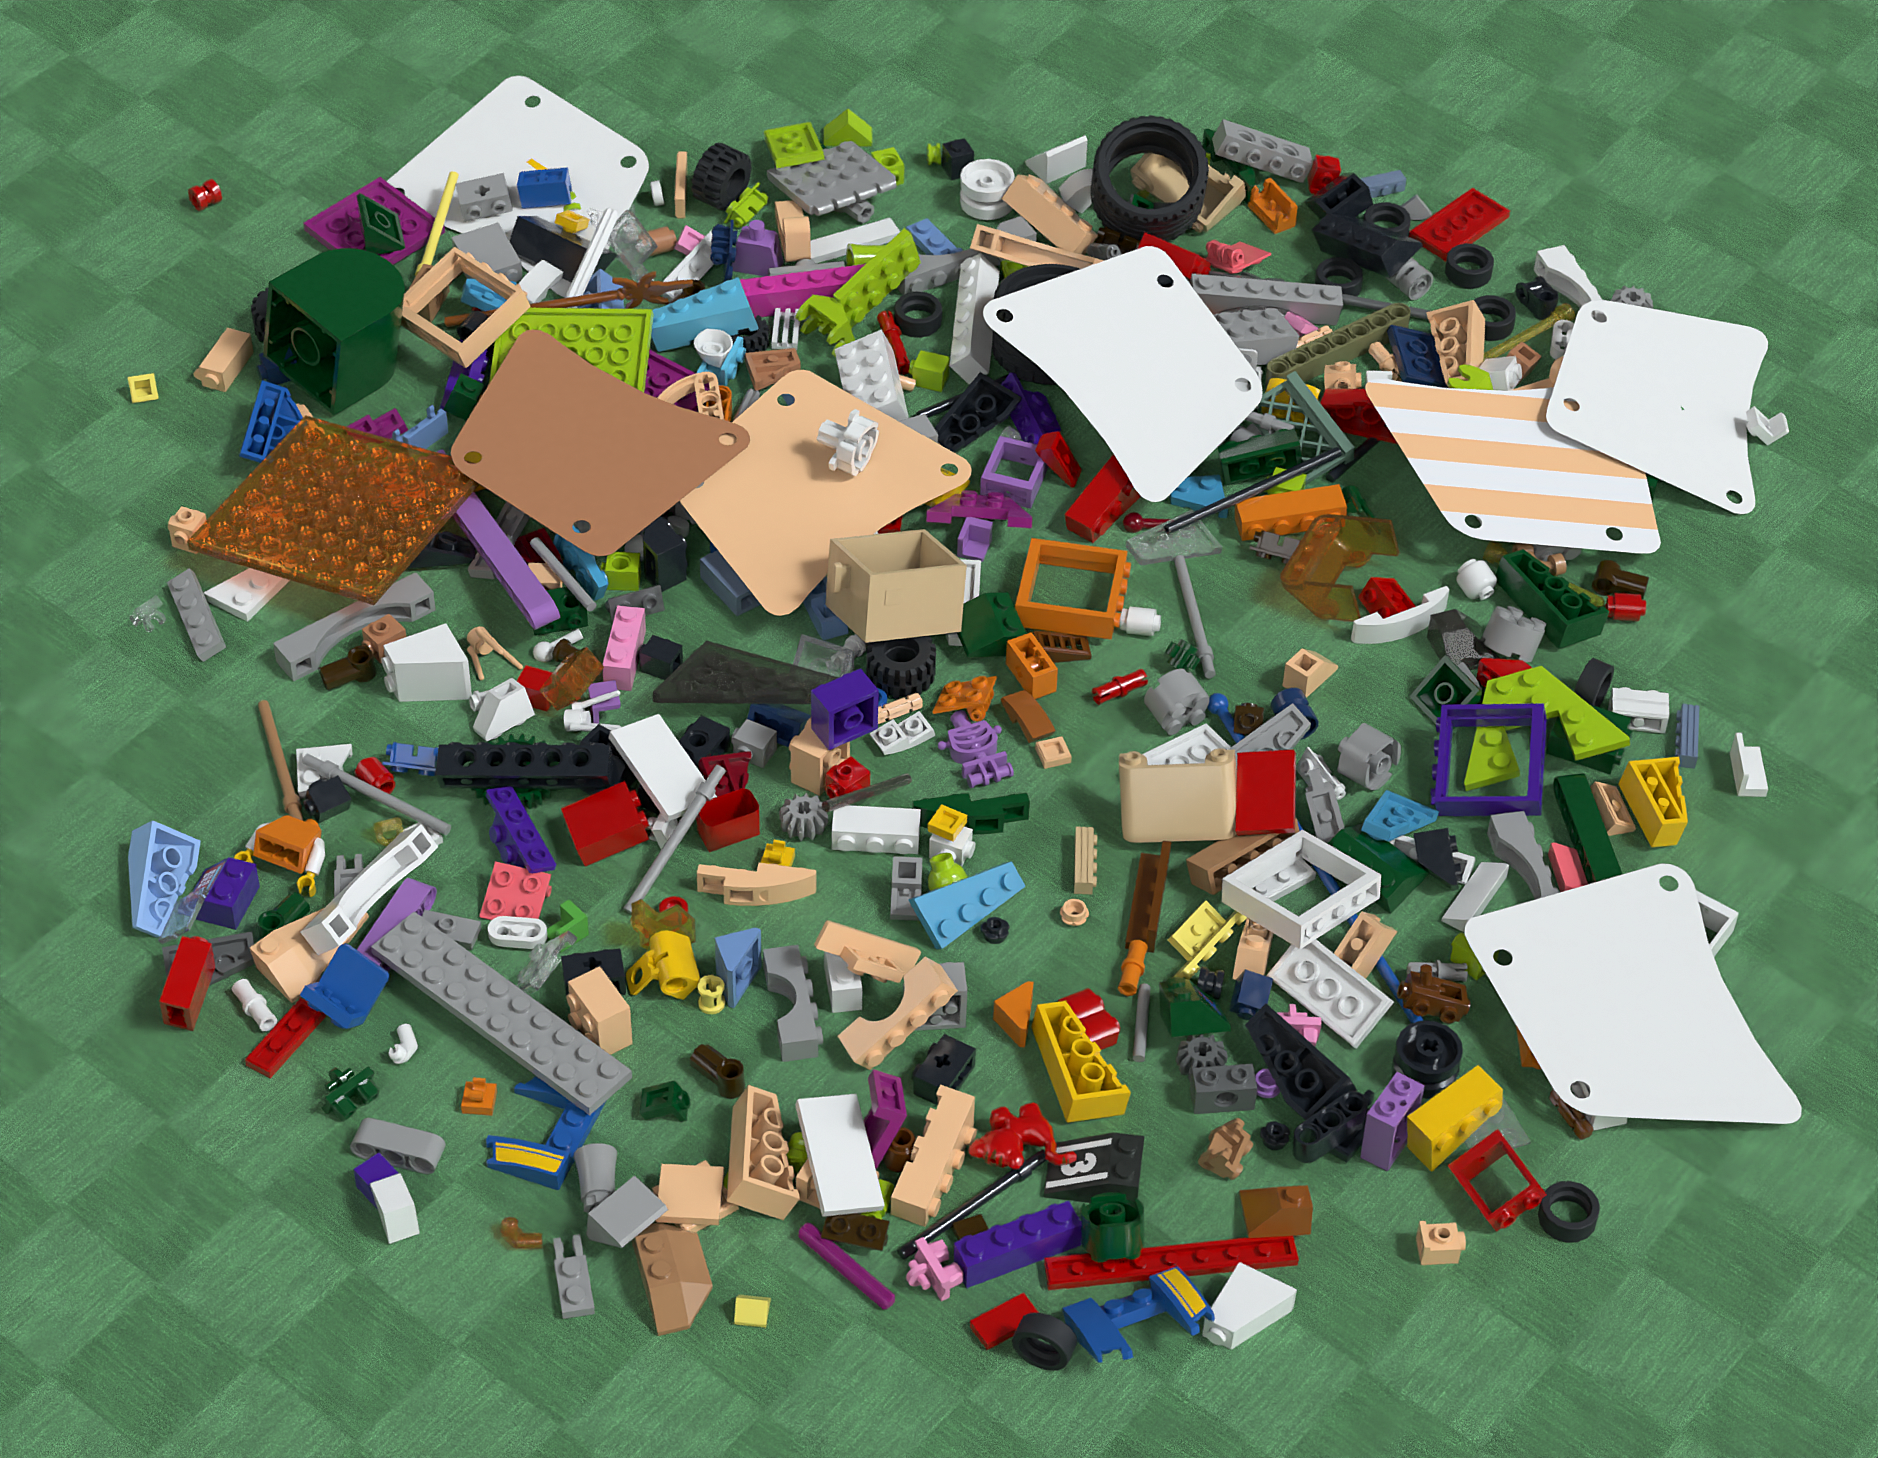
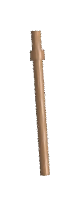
M262 700L258 703V708L284 798L282 802L285 812L289 816L303 821L300 812L302 809L301 801L293 788L269 702Z

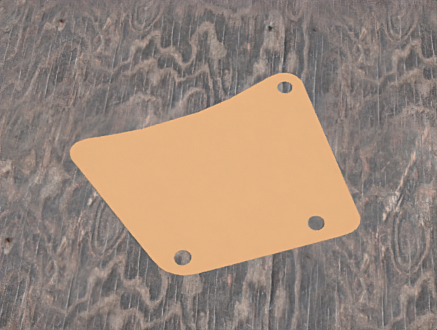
M795 370L782 377L732 422L748 431L750 435L748 447L706 479L701 487L695 488L682 498L680 502L763 608L773 615L781 616L790 614L797 609L809 593L828 574L830 539L873 535L880 528L909 510L964 484L971 476V466L963 457L807 370ZM781 394H790L795 398V402L790 406H783L778 403L777 398ZM854 409L860 411L859 416L877 422V430H879L877 443L872 451L870 460L863 471L858 472L857 476L838 469V467L835 471L829 469V461L836 453V449L817 441L818 430L822 423L828 419L847 427L849 414ZM725 433L719 437V441L724 445H732L737 441V438L734 434ZM947 463L957 466L958 472L954 476H946L941 473L940 468Z

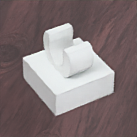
M660 813L658 818L650 817L647 819L650 826L645 829L652 830L649 839L657 841L660 849H662L678 825V821L674 819L667 822Z

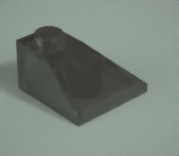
M1457 609L1430 615L1427 639L1440 660L1446 655L1456 665L1464 662L1469 670L1478 669L1479 661L1483 658L1499 659L1496 652L1484 644L1485 641H1481L1484 632L1474 619Z

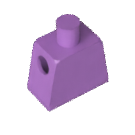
M753 220L749 223V226L742 227L736 242L735 263L732 262L733 271L764 277L768 276L769 268L783 266L784 260L777 232L764 229V223L760 220Z

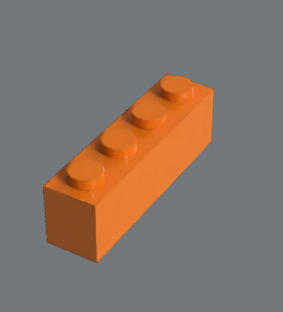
M1339 484L1252 497L1235 505V521L1242 541L1254 539L1255 532H1261V530L1285 535L1346 525L1347 505Z

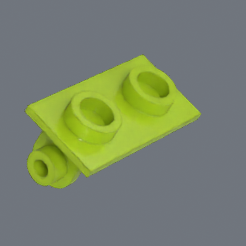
M759 182L752 189L747 187L740 195L739 199L741 200L739 202L734 200L726 210L728 215L724 224L729 220H734L733 225L735 227H744L755 214L767 205V195L757 190L760 185Z

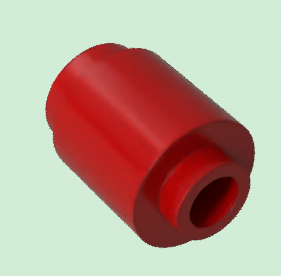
M1614 593V596L1607 595L1606 609L1609 610L1608 617H1612V620L1640 621V616H1645L1646 600H1641V594Z
M376 757L365 758L357 764L355 770L356 778L388 794L392 793L395 788L394 777Z

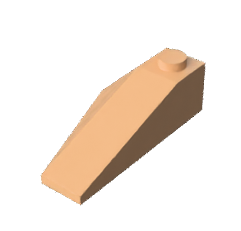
M323 909L272 931L250 947L256 968L291 1003L301 997L300 994L305 985L320 981L321 974L329 965L338 949L336 947L317 955L301 934V931ZM367 912L359 921L357 929L342 944L349 943L368 919Z

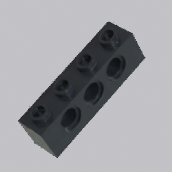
M701 715L694 724L691 723L687 727L684 736L678 742L700 772L698 762L702 757L724 755L730 748V728ZM640 784L638 787L640 807L659 815L660 811Z

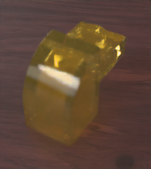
M642 899L631 903L632 917L630 921L633 929L640 933V946L650 951L649 939L651 936L665 930L688 936L691 944L696 942L695 919L678 904L657 913Z

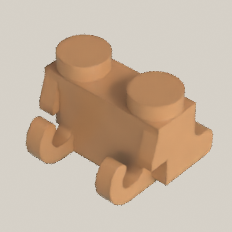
M1235 1118L1210 1132L1208 1138L1210 1144L1207 1151L1202 1153L1198 1159V1163L1202 1168L1211 1170L1222 1178L1228 1177L1230 1180H1234L1240 1175L1243 1166L1239 1162L1253 1146V1142L1249 1140L1251 1135L1243 1130L1245 1123L1240 1118Z

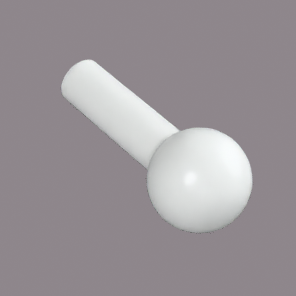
M576 629L551 643L539 642L533 649L534 658L540 662L552 660L553 650L561 639H568L571 644L583 639L580 630Z

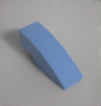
M826 576L803 601L822 640L848 634V626L825 605Z

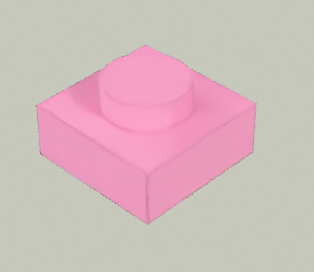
M686 225L682 229L674 248L688 255L705 236Z
M1289 311L1285 315V319L1301 337L1303 334L1318 330V327L1300 315Z

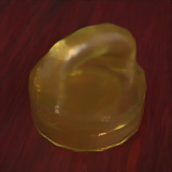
M399 817L376 822L373 825L378 843L384 846H388L403 832L401 818ZM396 830L397 835L391 839L383 838L382 833Z

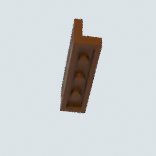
M1170 841L1162 842L1160 855L1141 853L1125 949H1129L1131 941L1141 940L1147 944V952L1154 953L1169 867Z

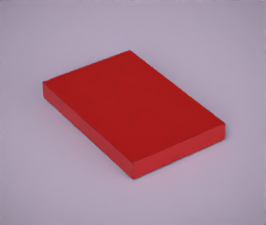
M1294 749L1237 753V835L1295 833L1296 752Z

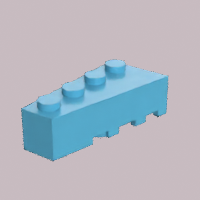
M739 277L652 310L654 316L651 336L658 352L690 345L691 341L707 328L724 331L730 336L738 334L740 329L759 330Z

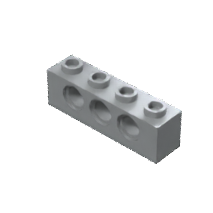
M1222 119L1212 138L1216 155L1301 183L1304 182L1314 164L1308 147Z

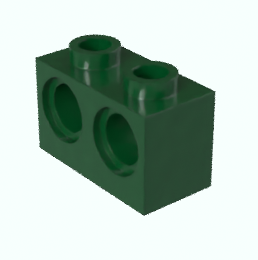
M567 587L546 590L553 599L560 618L541 628L533 629L534 636L588 627L587 609Z

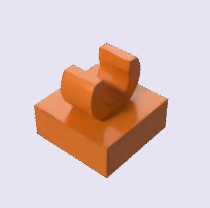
M473 1077V1082L466 1081L461 1104L462 1113L492 1116L497 1095V1085L486 1083V1078Z

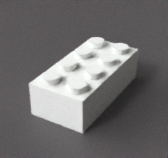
M882 330L835 349L844 391L897 421L909 418L894 351Z

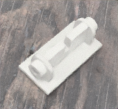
M1307 747L1296 766L1298 773L1310 787L1312 784L1308 771L1319 768L1323 782L1331 781L1337 800L1342 799L1346 795L1345 786L1335 776L1330 775L1332 771L1323 761V757L1313 753Z

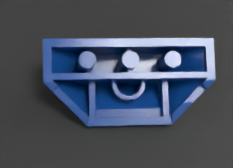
M261 381L239 453L240 457L265 465L294 461L305 420L297 405L290 398L291 394L287 388Z

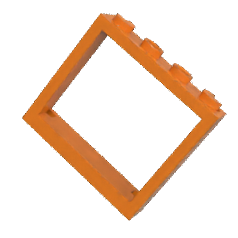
M1031 538L1015 604V609L1023 627L1112 640L1114 627L1119 628L1121 613L1117 612H1122L1125 597L1121 595H1126L1128 579L1124 578L1130 577L1131 562H1127L1128 551ZM1039 564L1114 574L1107 612L1031 602Z

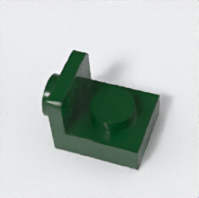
M675 1080L642 1088L640 1115L645 1120L673 1113L680 1122L687 1121L688 1109L691 1104L690 1097Z

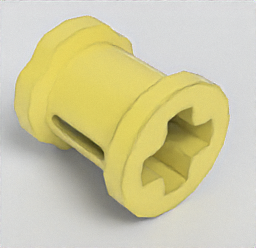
M714 975L704 976L700 979L697 986L698 992L701 995L698 1000L699 1009L706 1014H717L725 1006V999L722 995L725 988L724 981Z

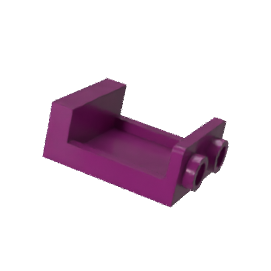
M873 1069L868 1077L872 1107L863 1122L875 1169H877L904 1122L907 1112L901 1078Z

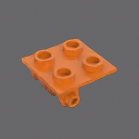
M978 676L971 681L949 682L944 685L932 711L933 714L967 708L968 714L973 721H982L994 697L993 686L997 677Z

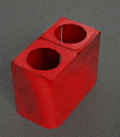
M742 788L712 798L710 801H706L696 817L697 829L708 851L712 852L760 835L759 804L749 789Z

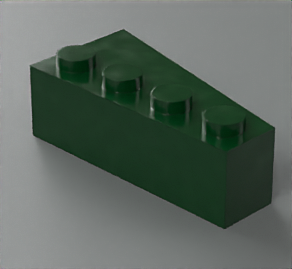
M1524 549L1501 557L1495 575L1497 583L1530 619L1536 618L1546 623L1544 634L1558 649L1601 635L1609 610L1603 606L1598 608L1590 602L1591 597L1584 592L1578 594L1568 587L1570 582L1563 577L1560 578L1550 574L1548 566Z

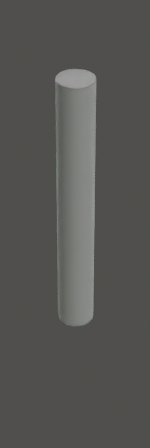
M1140 984L1138 990L1133 1060L1135 1062H1143L1145 1060L1151 990L1148 984Z

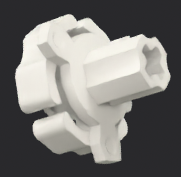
M854 409L850 412L847 427L827 419L818 430L817 441L836 449V453L829 461V469L833 471L838 467V469L857 476L858 472H862L869 462L872 451L876 446L879 430H877L878 423L859 416V410Z

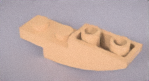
M759 863L756 872L746 869L699 864L697 870V891L724 895V904L773 905L815 894L816 870Z

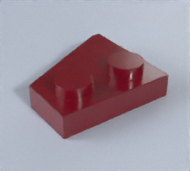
M750 751L702 757L699 760L698 766L705 780H707L716 765L726 770L715 787L717 797L745 788L748 783L749 773L747 771L752 754Z

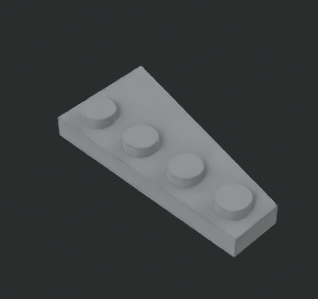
M1292 703L1228 749H1235L1236 769L1238 752L1292 750L1310 729L1311 723Z

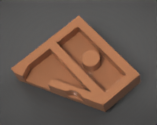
M795 348L745 353V364L755 391L778 382L789 372L800 370L801 362Z

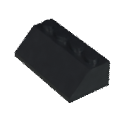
M1328 213L1312 228V232L1322 252L1335 257L1353 260L1360 267L1391 278L1423 247L1422 242L1349 215Z

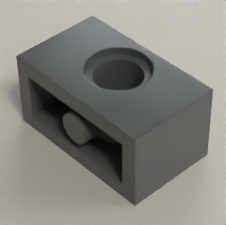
M1253 1064L1192 1068L1190 1095L1194 1114L1254 1110L1257 1084Z

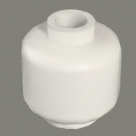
M1472 559L1458 569L1459 574L1456 581L1469 599L1480 598L1485 600L1494 593L1493 588L1497 583V577L1485 561Z

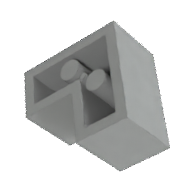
M945 962L940 964L958 991L950 998L947 1004L938 1008L928 1017L925 1024L917 1027L914 1031L966 1028L967 984L964 962ZM903 984V995L905 990V984Z

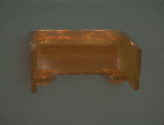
M1333 514L1318 516L1312 521L1280 574L1283 588L1318 618L1349 622L1360 619L1361 616L1353 586L1335 583L1345 566L1362 567L1371 559L1373 554L1398 557L1400 552L1392 520Z

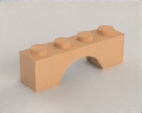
M924 957L903 976L905 984L903 999L892 1015L880 1021H868L859 1016L838 1035L855 1063L869 1070L879 1065L884 1060V1057L895 1047L900 1046L906 1040V1037L917 1027L925 1024L928 1017L938 1008L949 1002L950 998L958 990L940 964Z

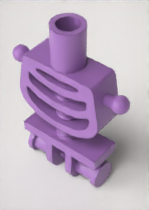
M963 710L953 713L950 719L955 729L948 731V742L940 741L938 748L940 750L949 748L951 758L956 763L962 764V776L964 779H967L968 786L970 788H974L975 785L979 784L986 786L989 785L990 778H993L995 782H1000L1003 777H1013V767L1010 762L1007 763L1006 752L995 754L997 752V734L1001 733V727L996 725L992 729L985 720L971 723L966 712Z

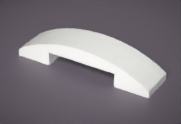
M1445 586L1423 594L1422 605L1382 619L1378 612L1355 620L1351 640L1353 643L1358 644L1385 643L1411 636L1425 629L1436 621L1446 609L1449 588Z

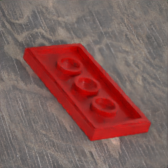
M1471 188L1409 231V238L1422 242L1425 249L1446 261L1447 254L1451 248L1460 244H1472L1509 218L1510 210L1476 189Z

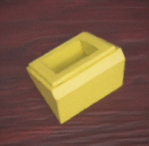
M154 373L128 377L132 403L158 399Z
M738 1295L736 1297L734 1324L766 1328L771 1299Z

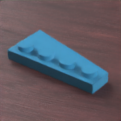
M1011 861L960 879L947 886L931 890L926 894L910 898L908 901L935 948L943 949L1023 889L1025 884Z

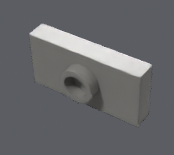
M424 910L422 915L425 920L468 950L473 949L481 930V921Z

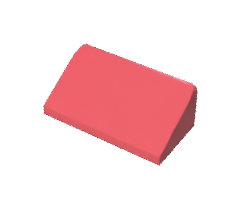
M1550 843L1548 857L1560 892L1588 885L1577 850L1558 843Z

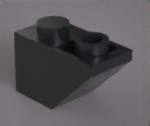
M1448 828L1413 833L1418 864L1450 889L1458 890L1457 881H1462L1463 878L1460 863L1454 864L1453 853L1458 852L1456 836H1450Z

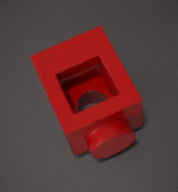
M1322 155L1315 156L1314 164L1307 176L1310 193L1318 192L1339 177L1341 173L1339 158Z

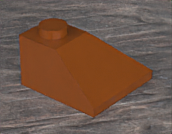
M1308 1185L1239 1190L1248 1238L1311 1235L1313 1205Z

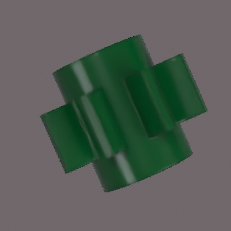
M1182 638L1178 644L1171 641L1165 651L1170 656L1167 663L1177 669H1185L1186 671L1187 667L1194 670L1201 660L1196 656L1199 649Z

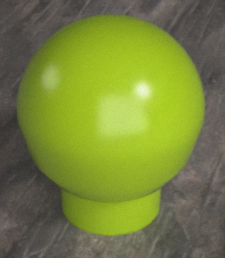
M940 853L930 859L932 868L928 876L930 891L967 878L963 867L954 862L951 853Z

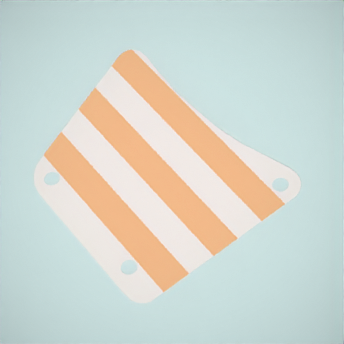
M1373 379L1367 382L1365 390L1371 402L1444 517L1460 532L1483 540L1629 553H1652L1660 547L1661 541L1645 472L1556 432L1546 419L1547 407L1554 387L1500 391L1441 388L1389 379ZM1566 398L1564 400V405L1567 409L1571 411H1578L1580 409L1578 402L1574 399ZM1468 515L1479 517L1482 521V526L1480 528L1469 527L1465 523V517ZM1615 527L1619 529L1623 534V538L1619 541L1610 539L1606 535L1607 528Z

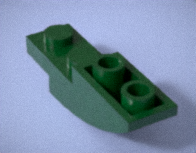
M968 792L924 798L912 803V809H921L920 826L927 829L929 821L941 804L966 814L967 823L964 827L973 829L972 835L1003 833L1004 823L1029 820L1030 800L1028 793L1010 794L971 801Z

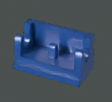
M568 167L519 172L517 190L522 208L571 204L570 192H572V185Z

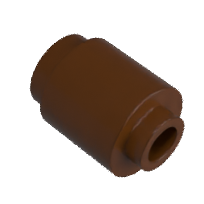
M900 1127L883 1157L885 1166L891 1171L902 1172L907 1161L913 1163L911 1161V1154L916 1138L909 1129Z

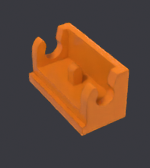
M1271 178L1264 181V188L1260 193H1258L1259 188L1256 185L1252 188L1248 207L1274 234L1295 227L1298 206Z

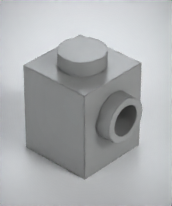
M746 719L740 728H736L731 738L733 753L750 751L752 756L749 763L764 768L777 750V731Z

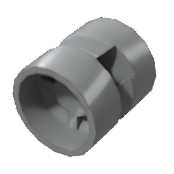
M1411 257L1391 278L1386 277V279L1395 287L1400 288L1411 300H1417L1430 289L1433 275Z

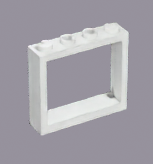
M1301 830L1224 877L1222 881V903L1301 949L1380 898L1381 874L1308 832ZM1300 858L1305 859L1348 884L1300 916L1295 915L1252 889Z

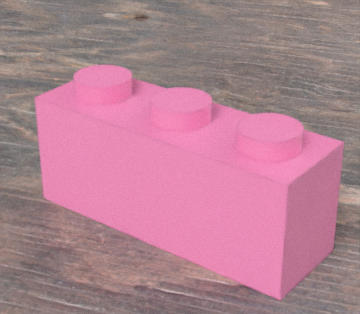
M617 605L602 665L603 682L615 680L617 690H632L639 661L638 653L643 645L646 632L645 608Z

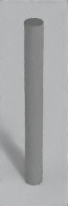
M539 538L532 539L530 542L532 548L587 611H593L596 608V603Z

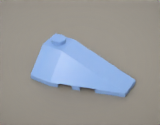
M153 820L132 831L128 863L132 925L134 929L157 938L162 935L174 912V905L178 897L183 894L186 888L184 885L197 867L200 840Z

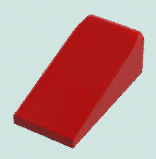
M1059 431L1043 434L1035 449L1036 453L1070 488H1074L1082 471L1080 465Z

